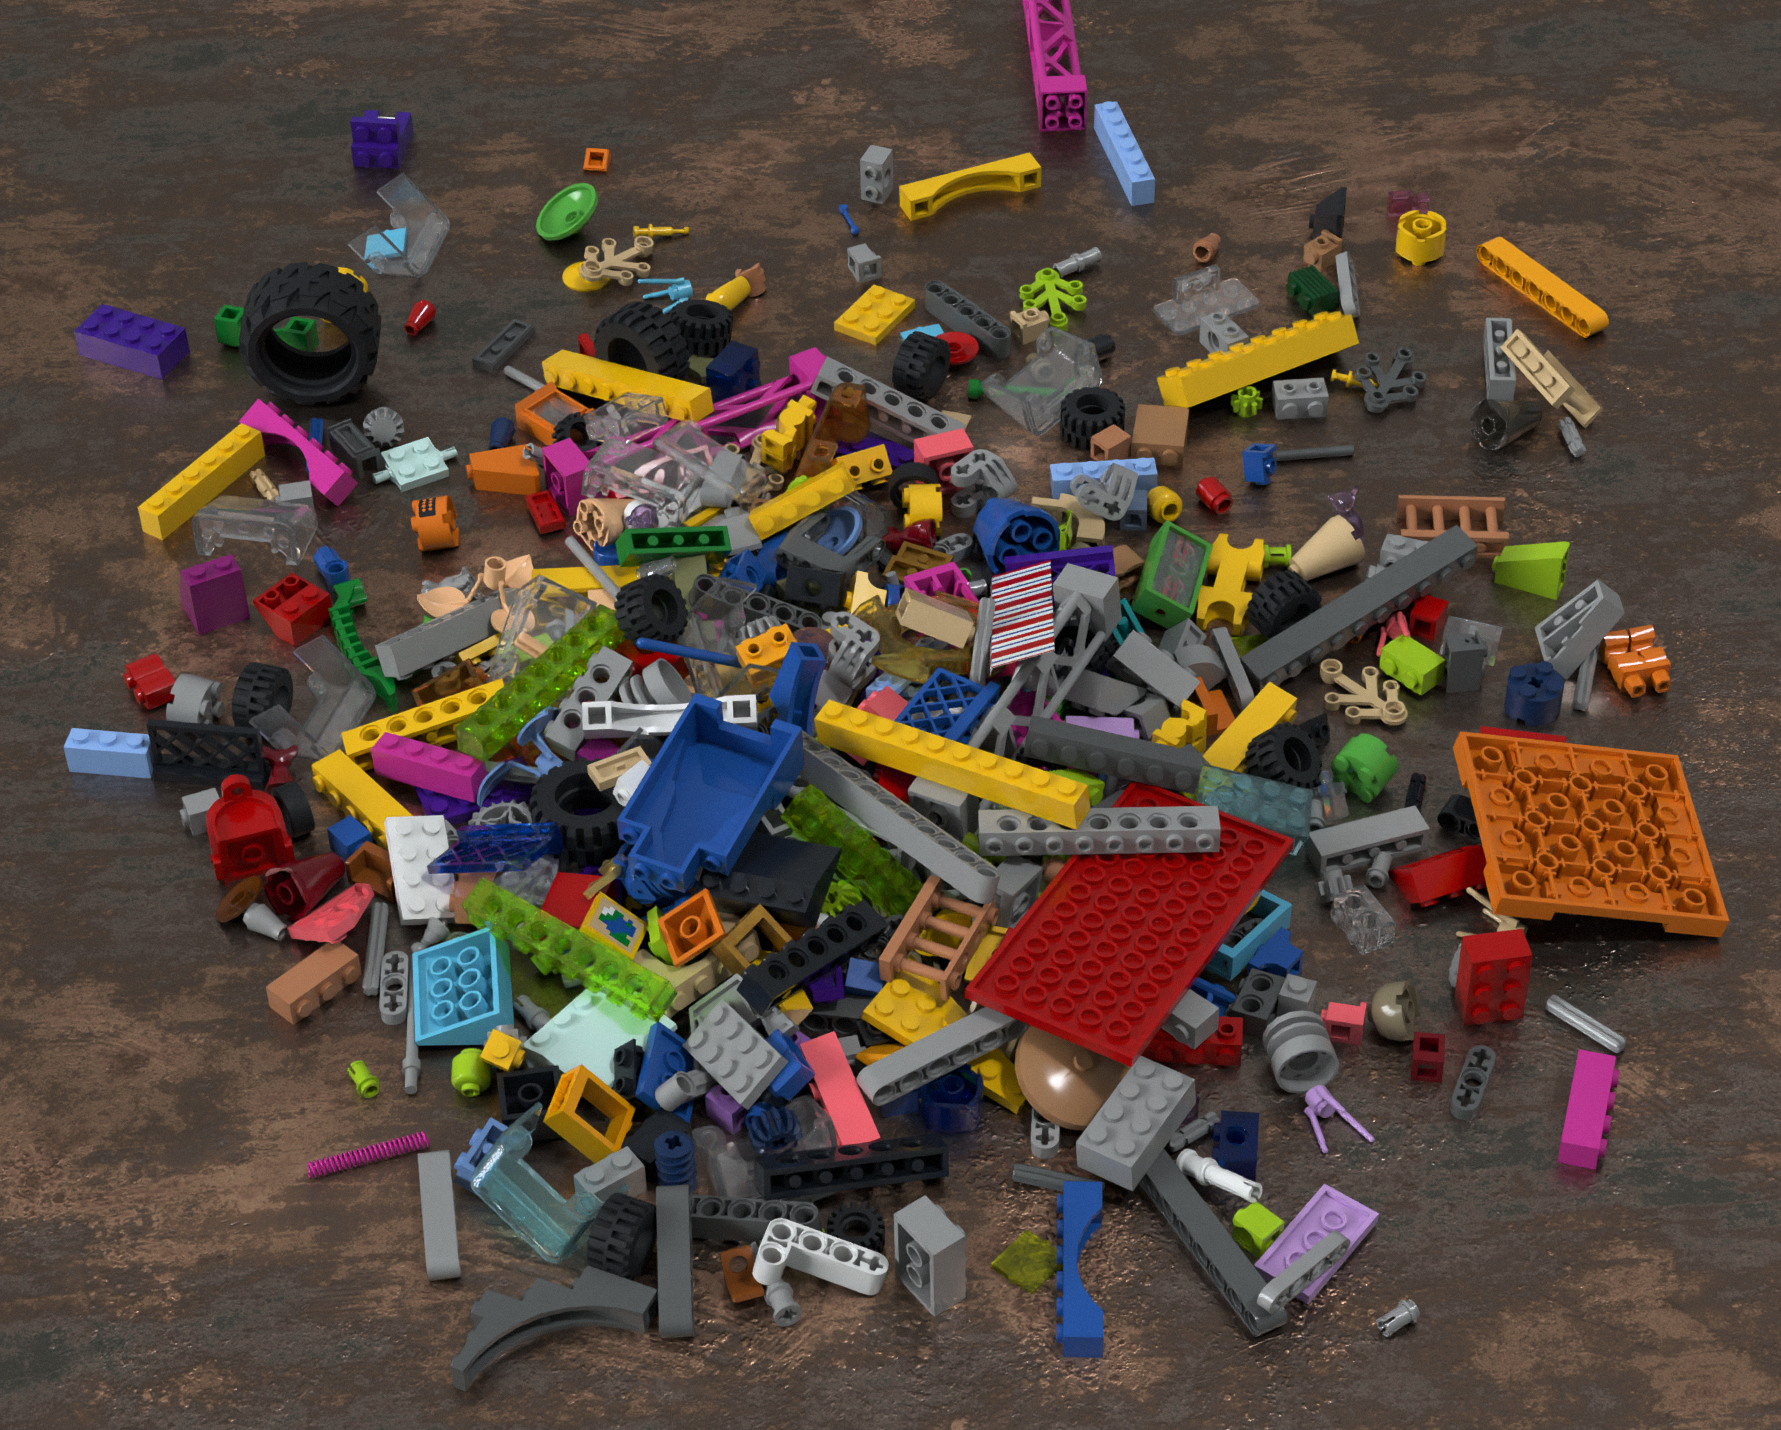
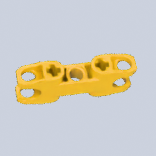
M1220 533L1212 544L1213 547L1206 571L1207 575L1217 577L1214 587L1201 585L1197 599L1196 626L1200 630H1206L1210 621L1224 619L1232 623V635L1241 636L1250 623L1247 616L1249 608L1247 605L1252 599L1253 594L1251 592H1244L1247 580L1261 582L1264 571V539L1255 538L1252 546L1245 549H1237L1229 545V534Z

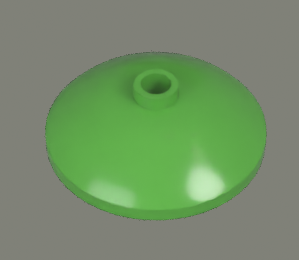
M578 183L563 189L551 198L537 218L536 229L539 235L546 240H562L581 231L588 224L597 208L598 193L595 188L588 183Z

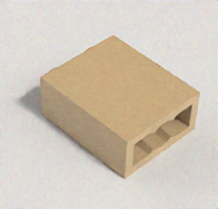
M907 587L905 588L895 612L900 625L962 649L966 642H971L975 633V627L968 611Z

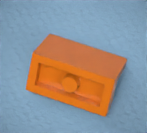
M1197 677L1196 679L1200 683L1189 696V700L1191 703L1207 710L1206 736L1223 733L1235 720L1222 690L1208 692L1202 678Z

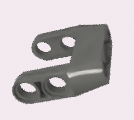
M819 509L808 515L789 531L775 551V558L787 570L789 565L799 564L847 572L845 585H847L857 570L867 571L882 557L886 548V541L876 535L866 537L846 556L835 553L815 543L825 534L830 522V514Z

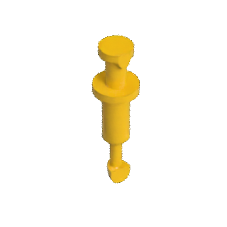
M648 224V228L633 226V238L646 235L651 239L653 237L672 236L673 234L683 233L685 235L689 233L690 228L653 227L652 224Z
M1333 369L1331 382L1334 380L1346 382L1345 387L1349 388V385L1362 387L1361 383L1355 379V375H1352V371L1349 370L1348 375L1337 373ZM1370 379V381L1372 382V384L1374 385V387H1375V388H1378V387H1379V384H1378V383H1374V381H1372V379Z

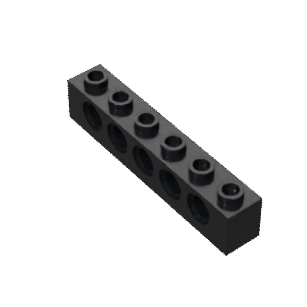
M865 900L854 906L848 904L835 918L833 915L826 918L819 928L811 927L798 941L790 940L777 954L773 951L762 960L761 964L756 966L753 963L747 967L741 974L743 980L736 990L762 1016L849 961L850 957L854 958L876 944L889 924Z
M937 1133L754 1157V1187L764 1201L949 1177V1147Z

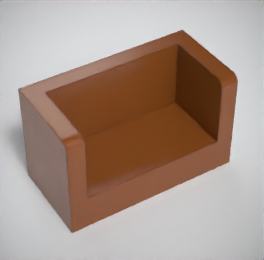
M366 841L345 861L348 882L353 885L355 883L370 884L374 895L395 904L397 899L389 851Z

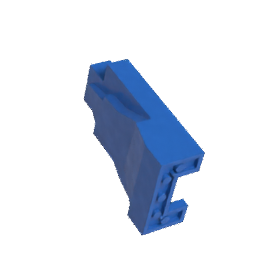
M695 693L617 819L619 839L634 845L628 855L630 875L640 880H648L660 884L667 889H675L683 893L688 889L700 867H704L711 872L729 875L765 811L768 809L775 811L804 767L802 727L775 719L770 727V736L724 721L722 701Z

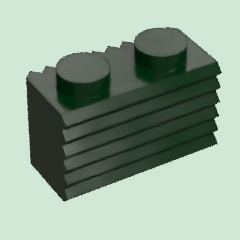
M1312 264L1310 267L1307 266L1301 270H1294L1293 273L1290 271L1288 283L1286 284L1287 293L1290 297L1295 298L1300 303L1302 309L1308 311L1311 316L1339 307L1340 291Z

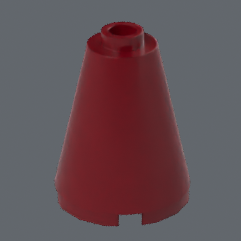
M327 852L274 866L265 874V877L268 876V883L264 885V890L269 903L278 914L284 912L290 916L288 920H300L307 916L343 878L345 874L344 861L335 853Z

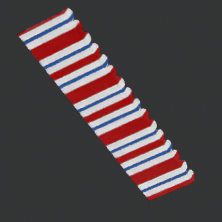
M1051 560L992 576L990 598L995 600V612L990 643V675L992 668L1055 651Z

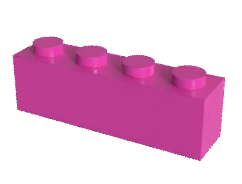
M385 732L371 749L376 775L473 803L477 801L479 787L487 776L485 759Z
M1578 1050L1561 1139L1559 1163L1596 1170L1598 1157L1605 1158L1608 1139H1603L1602 1134L1609 1135L1612 1116L1606 1115V1110L1613 1111L1616 1093L1610 1092V1088H1617L1620 1070L1614 1069L1616 1056Z

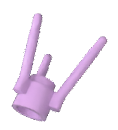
M1317 1085L1307 1092L1305 1101L1309 1106L1304 1112L1310 1118L1318 1143L1324 1154L1328 1152V1148L1316 1116L1327 1118L1335 1111L1369 1142H1374V1137L1334 1099L1325 1086Z

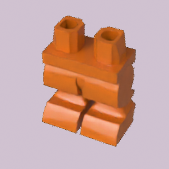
M1652 624L1629 628L1628 634L1626 629L1608 632L1600 641L1598 653L1602 663L1607 665V670H1611L1612 677L1617 682L1619 691H1628L1632 698L1645 694L1646 687L1653 686L1658 693L1668 692L1670 689L1671 679L1669 672L1671 663L1666 658L1662 646L1653 648L1655 632Z

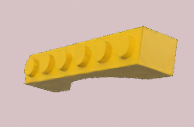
M1029 152L899 186L900 207L912 221L931 216L947 202L966 194L991 190L1023 192L1041 187V166Z

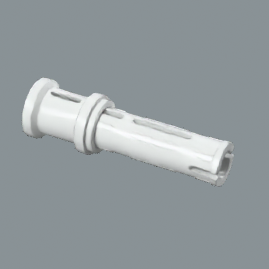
M1190 1148L1183 1150L1178 1155L1176 1165L1185 1177L1191 1176L1196 1179L1197 1183L1203 1186L1215 1185L1251 1203L1257 1202L1256 1198L1260 1199L1263 1191L1260 1183L1223 1169L1215 1159L1210 1157L1202 1158L1198 1156L1196 1151Z

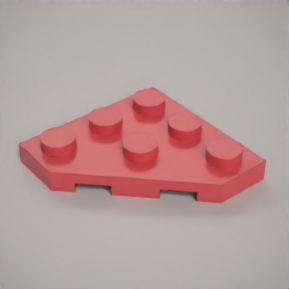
M355 883L286 929L291 939L311 940L318 943H338L347 937L346 932L356 926L373 898L374 892L370 884Z

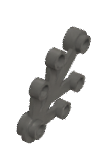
M1402 347L1395 351L1392 367L1387 375L1384 374L1379 365L1380 356L1377 353L1368 352L1365 355V366H1360L1356 369L1355 379L1361 383L1366 392L1364 403L1368 411L1382 413L1389 406V403L1414 402L1418 395L1417 388L1425 386L1427 375L1424 372L1415 371L1410 378L1397 379L1402 370H1409L1412 366L1414 356L1410 349ZM1371 373L1379 384L1377 390L1370 381ZM1403 389L1399 393L1387 394L1389 390Z

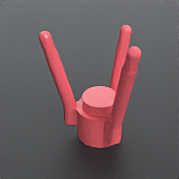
M1401 611L1389 615L1385 620V626L1380 628L1381 636L1376 656H1381V648L1384 647L1387 636L1393 640L1402 633L1405 637H1411L1407 619Z

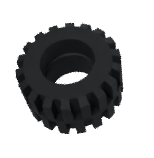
M693 299L679 302L676 306L672 307L670 317L673 319V324L675 326L678 325L681 330L680 334L687 342L686 350H689V354L714 355L728 349L731 344L733 314L726 306L709 300Z
M914 331L908 335L899 348L892 371L894 388L901 393L924 401L932 399L942 387L948 374L951 359L948 342L920 331Z
M1095 386L1093 388L1082 387V389L1073 390V393H1068L1065 399H1062L1060 411L1061 436L1064 437L1067 443H1071V446L1075 448L1080 447L1082 450L1091 449V437L1113 424L1124 431L1125 403H1123L1121 397H1118L1116 392H1110L1107 388L1101 389Z
M1291 570L1280 571L1274 576H1269L1253 592L1252 599L1247 605L1249 607L1247 616L1249 622L1270 640L1322 607L1320 603L1322 599L1319 593L1297 572H1292Z
M652 574L630 582L620 588L621 591L616 595L618 601L614 603V608L617 611L615 618L619 622L618 627L620 631L624 632L626 640L630 639L631 644L637 647V639L641 637L669 643L677 640L685 632L684 627L688 624L686 616H688V610L685 607V604H687L685 598L683 599L680 588H676V583L673 580L668 581L665 575Z
M251 662L249 665H246L237 680L232 698V717L235 726L259 728L261 735L269 737L279 734L288 719L293 701L292 676L288 669L257 662Z
M1290 722L1279 723L1254 737L1247 746L1248 751L1245 758L1248 760L1246 766L1250 770L1251 779L1255 781L1256 787L1259 790H1263L1265 796L1268 798L1272 796L1275 801H1288L1314 787L1319 782V777L1322 776L1320 767L1323 765L1322 760L1319 758V755H1321L1319 749L1316 748L1313 738L1310 739L1308 733L1305 730H1301L1300 726L1296 724L1291 725Z
M615 1192L614 1195L612 1194L602 1205L593 1222L587 1245L588 1265L632 1281L638 1277L649 1261L657 1239L655 1204L619 1192Z

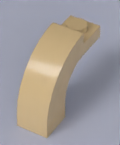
M1061 493L1059 500L1041 497L1032 498L1031 506L1049 513L1058 522V526L1066 523L1067 510H1072L1071 529L1072 533L1076 535V543L1083 542L1090 547L1105 546V522L1103 517L1081 507L1076 496Z

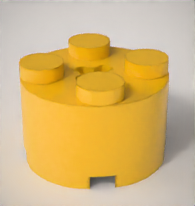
M1413 210L1403 214L1399 219L1395 251L1403 258L1410 260L1415 266H1423L1426 262L1436 260L1444 255L1447 230L1446 220L1435 212L1428 211L1427 214H1419L1420 210Z
M908 484L907 488H903L902 508H907V514H904L903 530L915 521L932 518L936 523V537L942 536V529H937L940 528L939 522H942V493L939 492L940 484Z

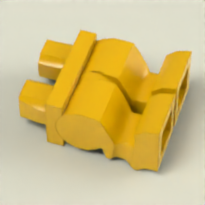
M803 395L798 403L792 399L787 404V409L783 410L779 416V433L774 429H770L761 434V462L781 473L792 468L797 451L803 448L805 441L809 443L813 437V425L816 422V416L813 411L817 407L815 400L806 395Z
M1183 699L1181 703V718L1169 717L1162 724L1161 730L1157 728L1152 733V742L1177 748L1192 744L1199 753H1204L1206 750L1207 710Z

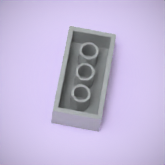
M1140 1056L1077 1140V1166L1133 1191L1196 1104L1195 1079Z

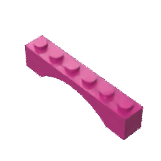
M258 398L239 422L261 431L263 443L266 445L286 444L300 448L307 460L310 484L335 505L339 506L358 484L351 477L353 471L342 462L337 465L336 463L339 459L328 450L324 453L321 452L325 447L313 437L308 441L307 438L310 435L299 425L294 429L293 426L296 423L286 414L280 417L279 414L282 411L273 403L269 402L266 405Z

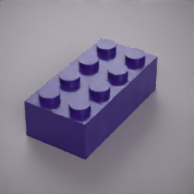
M105 304L100 305L74 331L79 355L161 380L190 352L186 328Z

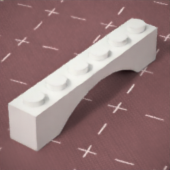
M756 694L716 698V700L722 701L724 721L758 731ZM615 701L582 702L585 739L670 735L689 703L647 705Z

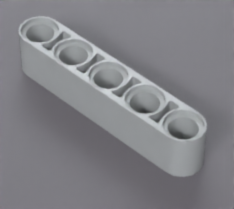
M450 1150L418 1153L428 1281L461 1277Z

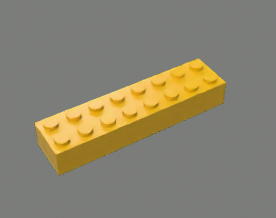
M1328 311L1320 312L1313 315V320L1307 321V319L1293 322V327L1289 329L1281 327L1272 330V335L1255 336L1250 339L1251 343L1246 345L1244 343H1237L1229 346V351L1212 352L1208 354V359L1203 361L1200 358L1186 362L1187 367L1181 369L1179 366L1165 370V375L1157 377L1164 406L1189 408L1359 344L1352 314H1341V311L1329 314Z

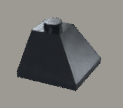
M1341 187L1318 203L1315 214H1310L1309 229H1313V239L1319 237L1324 229L1342 239L1347 187Z

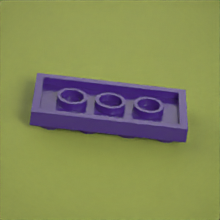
M524 756L505 760L506 763L514 761L528 766ZM502 780L487 795L482 806L488 808L491 802L499 804L502 799L505 803H510L514 799L517 804L522 802L529 804L532 789L536 784ZM414 786L416 796L425 816L443 815L445 820L454 825L472 820L473 813H479L480 811L477 801L473 803Z

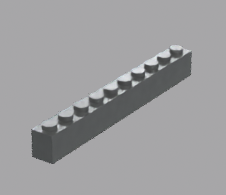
M1455 525L1240 657L1251 687L1259 693L1268 682L1279 686L1287 678L1297 676L1303 668L1311 663H1318L1324 655L1332 650L1342 648L1353 637L1363 635L1374 624L1384 622L1395 611L1405 609L1413 600L1420 596H1426L1434 587L1441 583H1447L1455 574L1462 570H1468L1476 562L1478 545L1458 525Z

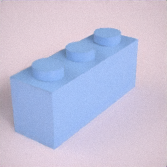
M72 728L64 745L69 772L152 778L155 763L148 734Z

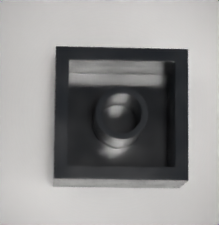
M559 1065L496 1073L501 1121L505 1126L518 1132L514 1144L560 1138L561 1136L543 1122L560 1080Z

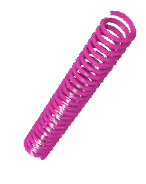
M421 1131L420 1134L416 1132L415 1135L402 1136L401 1140L397 1137L396 1141L392 1139L391 1142L387 1140L386 1143L382 1141L381 1144H372L371 1147L368 1145L367 1148L362 1147V1151L358 1148L357 1152L353 1149L352 1153L348 1150L347 1154L343 1152L342 1155L340 1153L337 1156L333 1154L332 1158L328 1156L327 1159L323 1157L322 1160L309 1161L307 1174L309 1179H312V1173L314 1178H317V1172L320 1177L322 1176V1171L325 1176L327 1175V1170L329 1174L332 1173V1169L336 1173L337 1168L341 1172V1164L344 1170L347 1169L346 1163L348 1168L351 1169V1161L353 1167L356 1168V1160L358 1166L362 1165L361 1159L364 1165H366V1158L369 1164L371 1163V1157L373 1162H376V1156L380 1161L381 1155L385 1160V1151L389 1159L391 1157L390 1150L393 1157L396 1156L395 1149L399 1156L401 1154L400 1148L402 1154H405V1147L407 1152L410 1153V1146L414 1152V1142L419 1151V1141L422 1149L425 1148L424 1141L426 1146L430 1147L429 1138Z

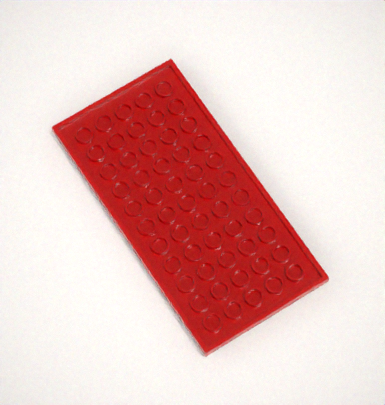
M1132 781L1111 808L1207 805L1154 785ZM1218 810L1221 828L1219 852L1074 854L965 988V998L1132 1067L1291 852L1294 839Z

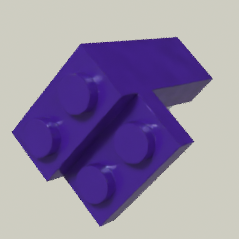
M366 110L363 117L352 116L350 124L353 138L351 145L353 166L399 169L414 132L411 112H397L396 117H379L380 111Z

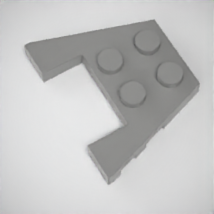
M737 973L689 1008L691 1034L721 999L728 1002L755 1029L763 1024L769 1036L776 1029H779L789 1037L800 1030L777 1007L760 1016L736 990L743 980ZM694 1059V1070L699 1069L706 1072L707 1070ZM709 1073L713 1080L711 1088L719 1085L717 1080Z

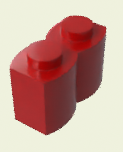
M156 653L124 665L126 673L123 674L124 682L128 689L133 688L139 705L144 704L150 710L174 700L175 695L170 693L175 679L170 671L165 668L162 660Z

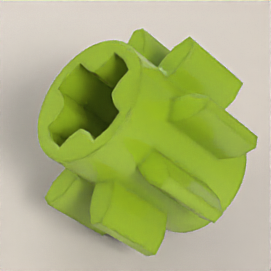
M1252 386L1239 388L1236 394H1231L1233 412H1237L1241 417H1252L1257 415V409H1262L1263 398L1260 397V391H1257Z

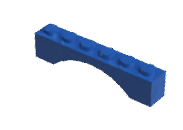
M1063 1181V1194H1057V1214H1063V1219H1057V1239H1063V1245H1057V1265H1063V1271H1057V1291H1063V1297H1057L1056 1312L1057 1317H1063V1324L1057 1323L1056 1344H1063V1357L1103 1358V1310L1092 1300L1084 1288L1078 1273V1262L1083 1249L1091 1237L1102 1228V1182Z

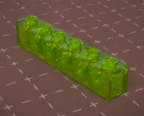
M812 783L796 794L780 818L807 842L841 848L842 853L836 869L889 917L898 914L905 917L922 889L923 884L913 876L910 870L902 866L891 856L889 851L882 848L864 829L860 828L842 809L838 808Z

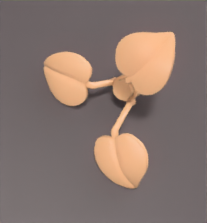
M529 554L507 562L497 556L487 558L484 564V573L478 574V580L466 599L463 592L454 587H439L423 594H417V600L421 607L427 613L437 618L470 603L482 581H484L489 589H499L501 607L503 609L495 610L491 615V625L495 630L506 635H519L521 632L526 634L532 633L536 628V618L531 609L519 603L508 607L504 592L505 587L519 588V591L531 588V573L534 568Z

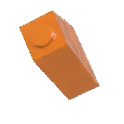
M527 444L469 454L470 464L466 465L468 480L474 481L476 490L521 495L541 492L540 477L536 463L523 457L524 447L532 451V449L526 446Z

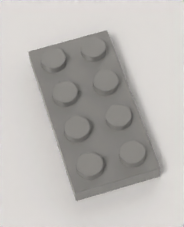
M724 999L719 1001L682 1045L747 1110H749L789 1062Z

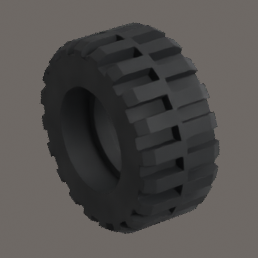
M645 302L628 303L599 323L595 333L596 339L594 340V349L597 350L595 356L598 359L685 381L690 367V362H688L690 354L689 350H686L687 342L685 338H682L681 330L678 325L675 326L673 324V319L669 315L663 314V310L659 307H653L652 304Z
M579 758V761L571 762V760L563 762L562 766H554L549 769L548 775L543 774L532 789L530 809L534 838L543 851H547V854L556 860L561 858L563 863L571 865L574 862L578 863V866H587V863L600 865L606 859H613L620 847L625 843L624 840L619 839L617 819L625 806H622L617 801L615 795L612 794L615 786L599 791L588 775L587 765L602 759L595 758L594 761L587 760V758ZM582 808H598L604 810L600 813L587 816L570 814L571 812Z

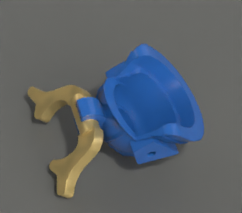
M624 854L616 855L613 859L603 861L602 866L598 869L602 877L591 882L583 893L589 900L614 879L624 878L623 886L627 894L639 904H649L665 898L684 896V893L678 890H670L660 884L648 880H640L630 875L629 860Z

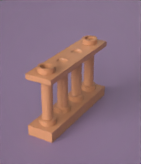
M1398 495L1396 517L1397 519H1406L1407 529H1401L1400 536L1429 542L1447 531L1444 529V520H1460V528L1478 545L1476 558L1495 559L1496 555L1500 556L1505 546L1509 545V532L1498 531L1497 521H1503L1505 497ZM1417 519H1433L1434 530H1418ZM1471 520L1486 521L1487 531H1471Z
M930 875L878 959L880 979L891 983L897 972L901 973L902 971L940 982L941 999L947 1001L952 991H956L959 988L962 974L989 928L995 926L998 921L1000 911L996 906V895L992 903L984 904L983 907L945 896L944 892H942L941 878ZM943 907L975 917L976 919L972 926L968 928L933 917L932 915L936 909ZM930 928L962 938L963 941L958 949H954L920 938L919 936L923 930ZM917 949L951 961L945 971L906 958L910 951Z

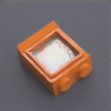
M552 381L514 404L517 427L547 446L557 440L552 439V434L556 432L553 430L554 427L569 414L580 412V415L586 413L589 414L588 420L592 417L595 419L594 408L589 409L559 391ZM570 430V437L574 443L584 437L579 430Z

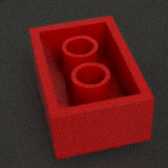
M1523 929L1462 936L1454 999L1464 1025L1514 1020L1524 1017L1533 955Z

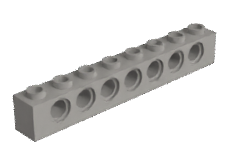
M1218 806L1090 808L1091 810L1077 830L1016 809L978 810L979 856L1219 852L1221 828Z

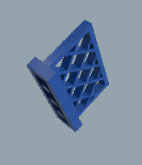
M938 667L894 721L914 728L929 726L931 730L929 733L967 745L974 727L986 710L999 700L1001 685L990 681L985 687ZM942 679L952 685L939 687L937 682ZM971 691L978 695L964 698L962 692ZM956 693L958 699L945 701L943 695ZM936 696L939 701L925 703L924 698ZM962 707L964 711L963 713L951 714L949 709ZM943 710L944 715L931 717L929 711ZM923 712L925 716L922 719L912 720L910 715ZM948 723L950 729L938 731L935 725Z

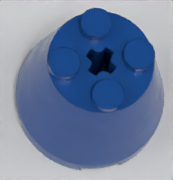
M990 498L979 512L973 528L987 564L995 575L1006 572L1004 557L1060 550L1058 522L1049 513L1040 508L1009 498Z

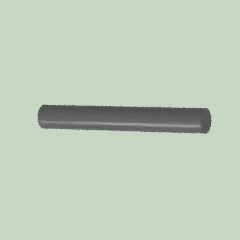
M1353 445L1276 451L1275 458L1277 462L1354 455Z

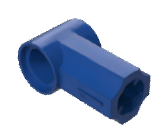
M327 546L318 548L316 554L313 555V561L326 580L329 592L333 594L332 585L351 580L348 564L339 557L334 548L331 549Z

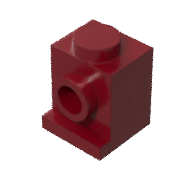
M1414 1032L1410 1080L1442 1083L1445 1034Z

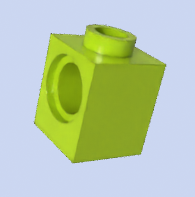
M1258 1202L1251 1203L1248 1207L1238 1210L1232 1220L1233 1240L1259 1259L1284 1231V1221Z

